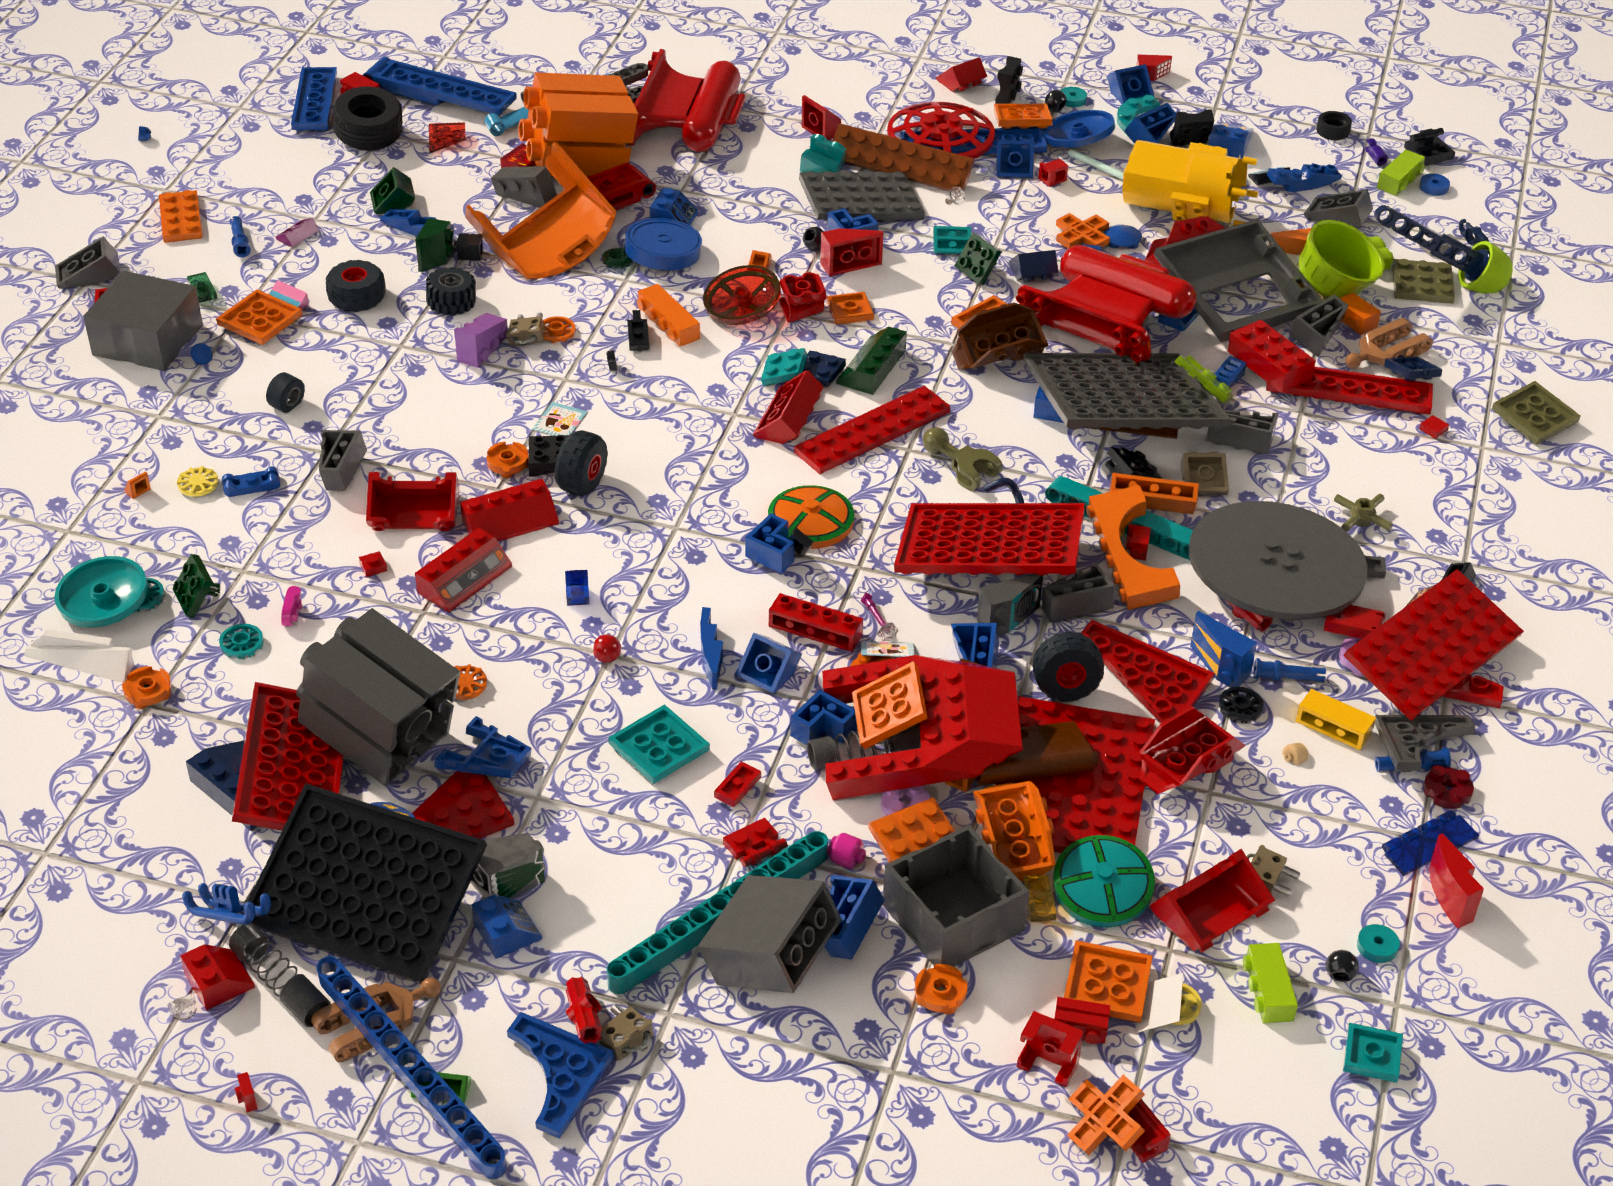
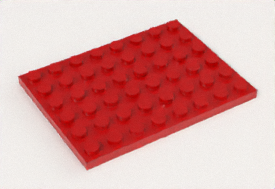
M911 503L894 562V573H902L904 575L912 573H924L926 575L935 573H946L948 575H955L957 573H968L970 575H978L980 573H991L992 575L1012 573L1015 575L1060 574L1063 576L1076 574L1085 503Z
M1018 696L1021 727L1075 721L1092 751H1096L1098 756V766H1095L1094 771L1012 782L1016 784L1031 781L1038 788L1040 796L1045 797L1047 803V812L1045 813L1047 818L1052 819L1054 833H1051L1054 852L1062 853L1073 842L1094 835L1114 836L1135 845L1145 784L1139 779L1142 767V759L1139 752L1153 734L1155 719Z

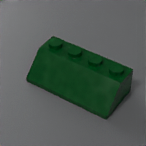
M888 326L870 336L838 377L836 384L873 395L905 353L907 331Z

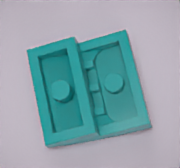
M933 226V253L961 254L971 236V227Z

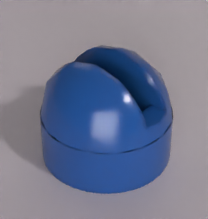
M139 126L138 141H147L151 138V130L148 127Z

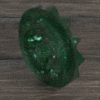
M612 248L605 251L602 255L603 264L607 265L608 268L623 269L624 266L629 267L630 263L633 262L626 254L624 248Z

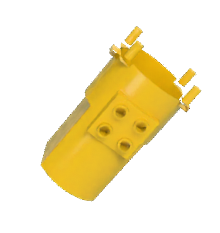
M1137 140L1123 173V201L1125 204L1172 212V218L1176 221L1208 216L1214 221L1229 223L1230 226L1236 210V205L1232 207V202H1238L1240 196L1258 198V191L1243 190L1241 187L1246 186L1247 164L1257 165L1258 159L1243 157L1241 159L1240 155L1239 158L1227 156L1226 148L1204 145L1202 143L1191 142L1189 148L1186 149ZM1234 220L1233 226L1246 222Z

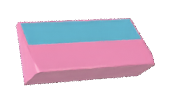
M277 281L269 292V295L302 310L309 305L306 292L281 281Z

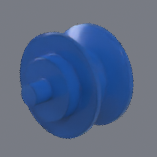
M198 343L192 347L190 355L197 364L206 365L212 360L213 352L206 344Z

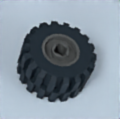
M445 267L431 272L426 278L427 305L430 306L431 310L443 313V315L464 314V311H470V308H473L474 303H476V280L474 276L468 271L455 267Z

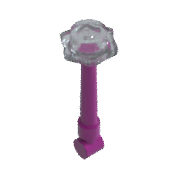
M865 593L860 601L871 611L881 626L877 635L882 641L893 640L899 629L893 622L885 623L874 601L871 600L873 598L872 595Z

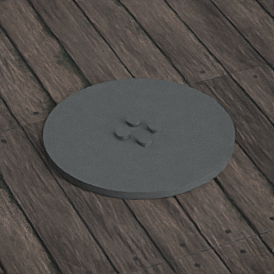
M1246 501L1217 508L1204 516L1196 524L1189 542V558L1192 567L1209 589L1237 607L1267 617L1306 620L1335 614L1349 607L1357 600L1364 589L1367 579L1368 567L1365 555L1357 542L1344 529L1315 512L1290 504L1270 501Z

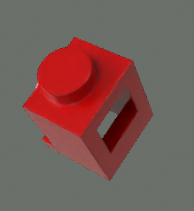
M1060 158L1048 163L1041 162L1038 179L1048 187L1067 181L1068 165Z
M1129 524L1125 549H1130L1129 555L1133 559L1146 561L1151 527Z

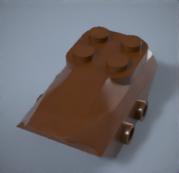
M1013 302L974 314L957 330L958 340L951 352L957 368L960 370L973 369L1006 359L1012 361L1023 360L1025 353H1042L1044 348H1048L1049 345L1033 308Z

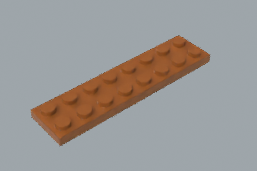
M841 123L838 124L833 141L842 144L846 148L844 162L846 164L876 172H902L909 181L963 195L975 162L974 158Z

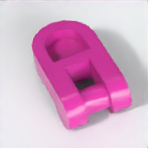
M291 586L287 589L281 613L282 626H292L293 622L298 620V611L302 608V600L300 599L301 589L298 586Z

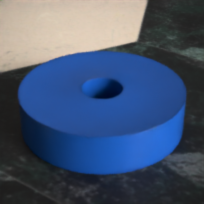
M1435 173L1423 175L1419 184V188L1424 193L1433 196L1446 194L1450 187L1448 178Z

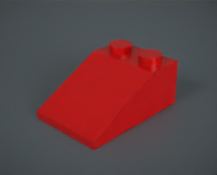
M838 228L821 232V266L830 277L882 265L883 231Z

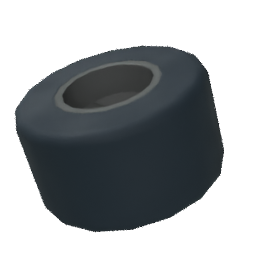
M279 373L271 380L267 387L266 401L270 406L281 412L288 413L301 403L305 393V385L302 380L289 373Z

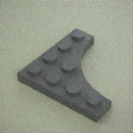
M1375 715V726L1396 771L1402 772L1421 771L1422 761L1420 754L1430 744L1448 737L1474 735L1475 725L1469 715H1419L1412 721L1405 715Z

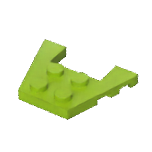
M1181 355L1174 361L1178 366H1182L1188 371L1191 377L1201 382L1203 387L1222 403L1229 402L1233 398V395L1230 393L1232 389L1224 382L1220 383L1216 379L1217 376L1210 369H1205L1192 355H1189L1187 358Z

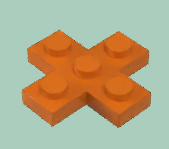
M1068 213L1056 219V226L1063 230V232L1056 235V241L1068 249L1081 243L1101 246L1103 248L1110 243V237L1102 233L1109 227L1110 222L1097 214L1082 221Z
M1124 1074L1105 1094L1086 1079L1068 1099L1085 1116L1067 1136L1088 1156L1107 1136L1115 1141L1123 1150L1127 1151L1145 1132L1137 1122L1127 1115L1145 1096V1093Z

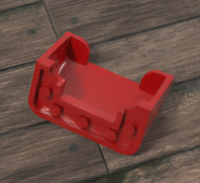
M369 472L366 509L367 525L374 531H384L385 529H438L440 531H450L456 524L460 493L457 473L445 472V478L441 480L440 477H436V481H393L392 476H388V479L385 480L380 477V472Z
M1241 848L1227 859L1217 863L1182 886L1166 893L1149 907L1154 915L1193 951L1198 949L1202 953L1214 945L1212 943L1213 939L1254 914L1258 918L1270 911L1268 905L1274 902L1275 899Z

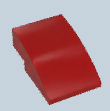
M1442 833L1438 835L1429 866L1430 881L1441 908L1451 922L1459 929L1474 922L1484 888L1473 877L1475 866Z

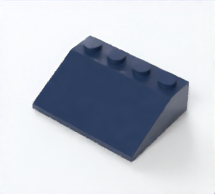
M245 740L205 748L185 761L190 782L231 815H233ZM243 824V825H244L246 828H248L250 831H253L255 828L258 827V826Z

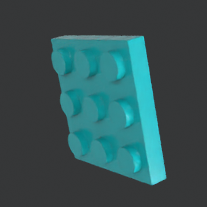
M665 704L608 737L609 745L652 784L657 783L710 750V743Z

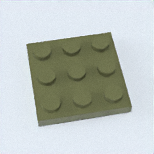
M1393 260L1392 270L1395 298L1454 303L1452 265L1445 262L1436 263L1425 260Z
M1536 381L1494 402L1491 408L1536 445L1576 424L1581 415Z

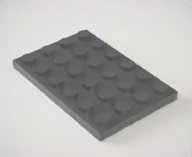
M808 171L799 173V181L817 220H827L828 212L843 208L853 218L871 214L875 220H924L925 211L907 176L902 172L885 173L879 171L877 173H867L862 171L850 173L844 171L842 173H832L826 171L823 173Z

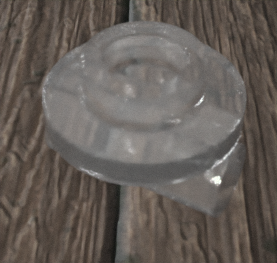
M955 186L950 189V196L945 199L947 205L952 203L960 205L965 201V193L960 187Z
M193 993L179 997L167 1004L171 1016L176 1020H187L194 1016L197 1011V1001Z

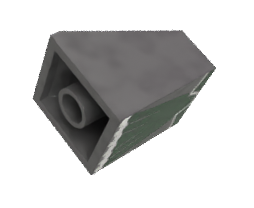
M529 833L485 839L487 847L470 883L484 899L494 894L514 899L545 882L544 870H546L543 862L544 848L541 842L534 840Z

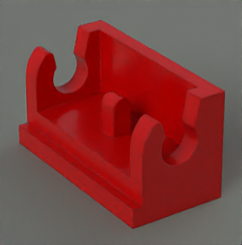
M1141 1099L1127 1115L1145 1130L1130 1147L1142 1163L1168 1150L1171 1134Z

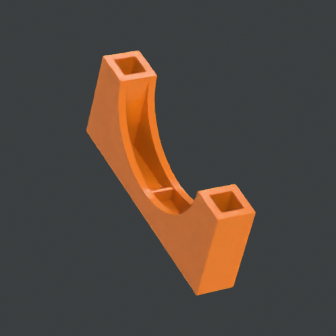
M1140 485L1089 496V506H1086L1088 518L1093 519L1094 533L1100 537V549L1106 553L1107 567L1112 568L1114 585L1119 586L1120 601L1125 602L1127 609L1131 610L1180 598V582L1174 567L1161 569L1141 564L1126 552L1121 543L1120 536L1124 528L1134 519L1146 515V499Z

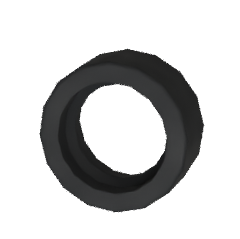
M1326 111L1319 115L1316 130L1325 139L1342 140L1349 136L1352 120L1343 112Z

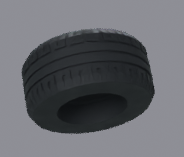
M370 86L352 88L342 93L334 102L332 108L334 133L349 147L365 151L383 149L393 144L402 133V106L392 93L384 89Z

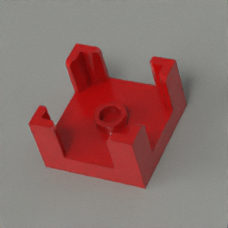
M1033 1011L1020 1036V1041L1024 1043L1026 1040V1044L1018 1057L1017 1067L1030 1071L1038 1056L1062 1066L1055 1078V1083L1067 1087L1079 1064L1084 1031Z

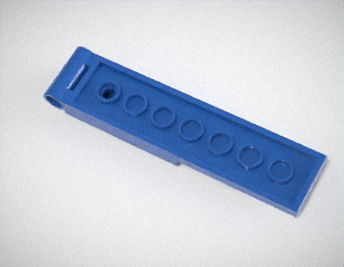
M386 56L379 59L363 74L364 77L378 83L381 89L402 97H409L432 105H439L442 101L462 107L476 109L477 111L496 113L498 116L517 99V93L395 61Z

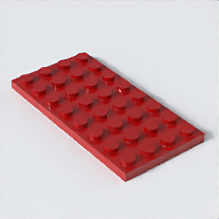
M1456 569L1346 650L1343 656L1412 721L1518 639L1524 630Z
M260 682L254 683L232 822L282 831L305 783L339 794L343 755L298 722L300 699L296 696L297 690Z

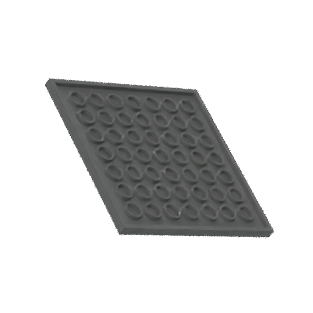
M1116 353L1024 354L1023 361L1065 426L1070 429H1079L1080 427H1089L1090 429H1100V427H1109L1111 429H1120L1121 427H1130L1132 429H1140L1141 427H1150L1152 429H1161V427L1181 429L1182 427H1191L1193 429L1211 427L1213 429H1221L1222 427H1230V417L1211 393L1203 387L1201 382L1191 377L1188 371L1174 362L1181 356L1179 353H1151V357L1147 361H1140L1139 363L1135 362L1130 356H1119Z

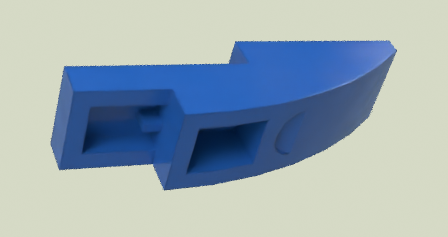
M1315 163L1311 165L1303 164L1301 170L1269 168L1267 176L1274 185H1283L1287 192H1300L1321 188L1342 178L1337 168L1330 164L1327 166Z

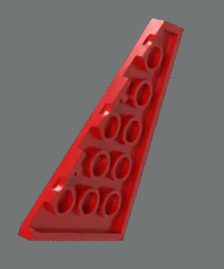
M1091 620L1081 632V634L1092 639L1095 645L1098 646L1105 666L1160 723L1174 717L1179 711H1184L1191 706L1194 707L1214 680V672L1097 621Z
M456 771L412 812L416 819L479 839L515 825L512 814L488 777L482 774Z

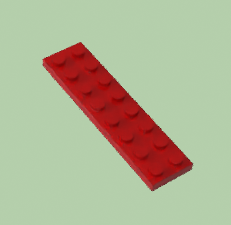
M1314 367L1312 380L1283 393L1336 402L1354 403L1356 405L1375 406L1377 408H1389L1398 411H1410L1418 414H1431L1433 383ZM1267 382L1266 391L1281 393Z
M924 385L794 446V453L820 475L950 413V405Z

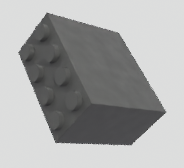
M748 875L697 947L717 985L794 993L842 919L824 881Z

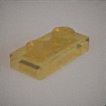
M1049 875L1023 876V885L1029 890L1028 911L1030 921L1056 920L1057 912Z

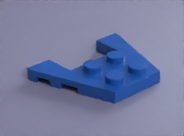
M475 716L466 726V734L483 739V741L469 756L444 749L435 758L434 767L511 779L531 756L532 748L510 735L505 737L499 734L497 727L493 725L487 727L483 724V719Z

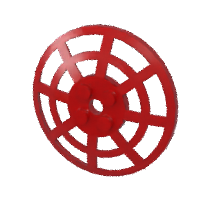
M923 102L905 107L892 116L887 126V136L897 138L894 133L905 130L908 136L914 139L913 143L943 147V151L951 152V147L971 142L977 148L958 154L974 159L985 154L992 147L995 139L994 126L984 114L971 107L951 102ZM941 108L951 109V110H956V111H954V112H948V111L942 110ZM927 109H934L933 112H929V113H923V112H921V111L927 110ZM965 114L971 120H962L959 115ZM907 115L904 125L893 128V123L899 117ZM913 116L921 117L920 121L909 123ZM974 116L978 117L985 123L978 122ZM963 125L974 126L972 132L969 134L964 131ZM920 127L922 134L917 135L911 128ZM979 127L990 130L989 136L983 144L975 138ZM959 135H961L962 137H964V138H961V139H958V140L949 141L950 139H954V138L958 137ZM929 137V138H931V139L942 140V141H933V140H929V139H926V138Z

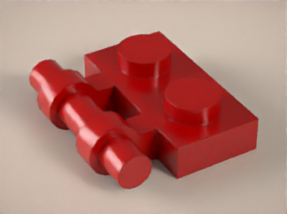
M765 817L723 837V845L736 860L741 858L740 861L743 867L751 864L755 866L761 863L763 858L770 855L775 856L782 849L788 847L787 841L784 838L778 840V832Z

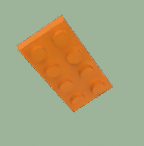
M197 190L159 194L164 243L203 238Z

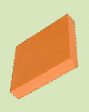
M864 291L827 296V304L836 325L874 320L873 310Z

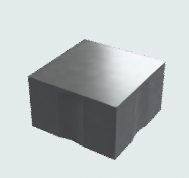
M123 271L83 315L93 356L131 362L139 366L165 371L178 356L182 347L203 326L196 286Z
M967 825L940 838L926 848L915 850L886 864L883 898L885 901L882 905L933 966L935 964H947L955 967L1025 931L1029 890L1007 866L995 857L991 848L970 825Z

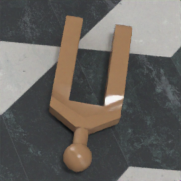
M1400 318L1368 332L1365 337L1359 340L1358 346L1361 353H1350L1347 355L1345 363L1351 369L1359 367L1364 360L1384 366L1385 358H1397L1399 355L1414 357L1427 352L1433 344V339L1427 334L1421 333L1395 344L1385 351L1381 350V347L1400 340L1411 332L1412 323L1405 318Z
M430 977L423 980L420 987L411 992L389 982L381 985L373 984L364 989L380 1008L388 1002L391 1003L395 1011L388 1012L386 1015L402 1032L404 1028L412 1025L414 1002L423 997L435 998L440 993L441 985L436 978ZM335 1002L316 1011L311 1018V1022L319 1034L330 1033L351 1023V1020ZM360 1008L357 1011H363L366 1008ZM376 1026L373 1029L378 1030L382 1028V1026ZM357 1028L338 1036L329 1045V1051L337 1062L347 1061L374 1048Z

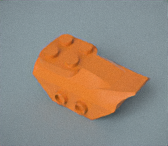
M1031 781L1016 784L1012 782L984 787L983 790L973 791L978 808L975 810L976 820L978 824H982L984 829L981 831L982 839L991 848L995 857L1007 866L1020 881L1036 879L1051 871L1056 865L1051 833H1054L1052 819L1047 818L1045 813L1047 812L1046 799L1040 796L1038 788Z

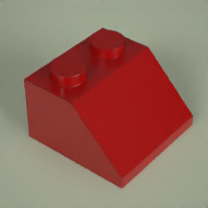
M980 57L949 68L937 76L936 79L950 91L959 90L961 92L968 89L969 85L975 87L982 84V80L988 76Z
M803 95L801 127L811 134L823 135L827 140L833 139L841 119L814 100Z
M203 944L180 955L184 975L206 1011L255 988L254 982L231 949Z

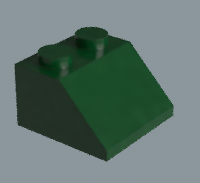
M395 167L370 191L375 214H385L390 209H406L416 199L411 178Z
M428 218L417 235L415 243L419 272L445 265L454 256L455 251L452 243L454 232L451 229L450 221Z

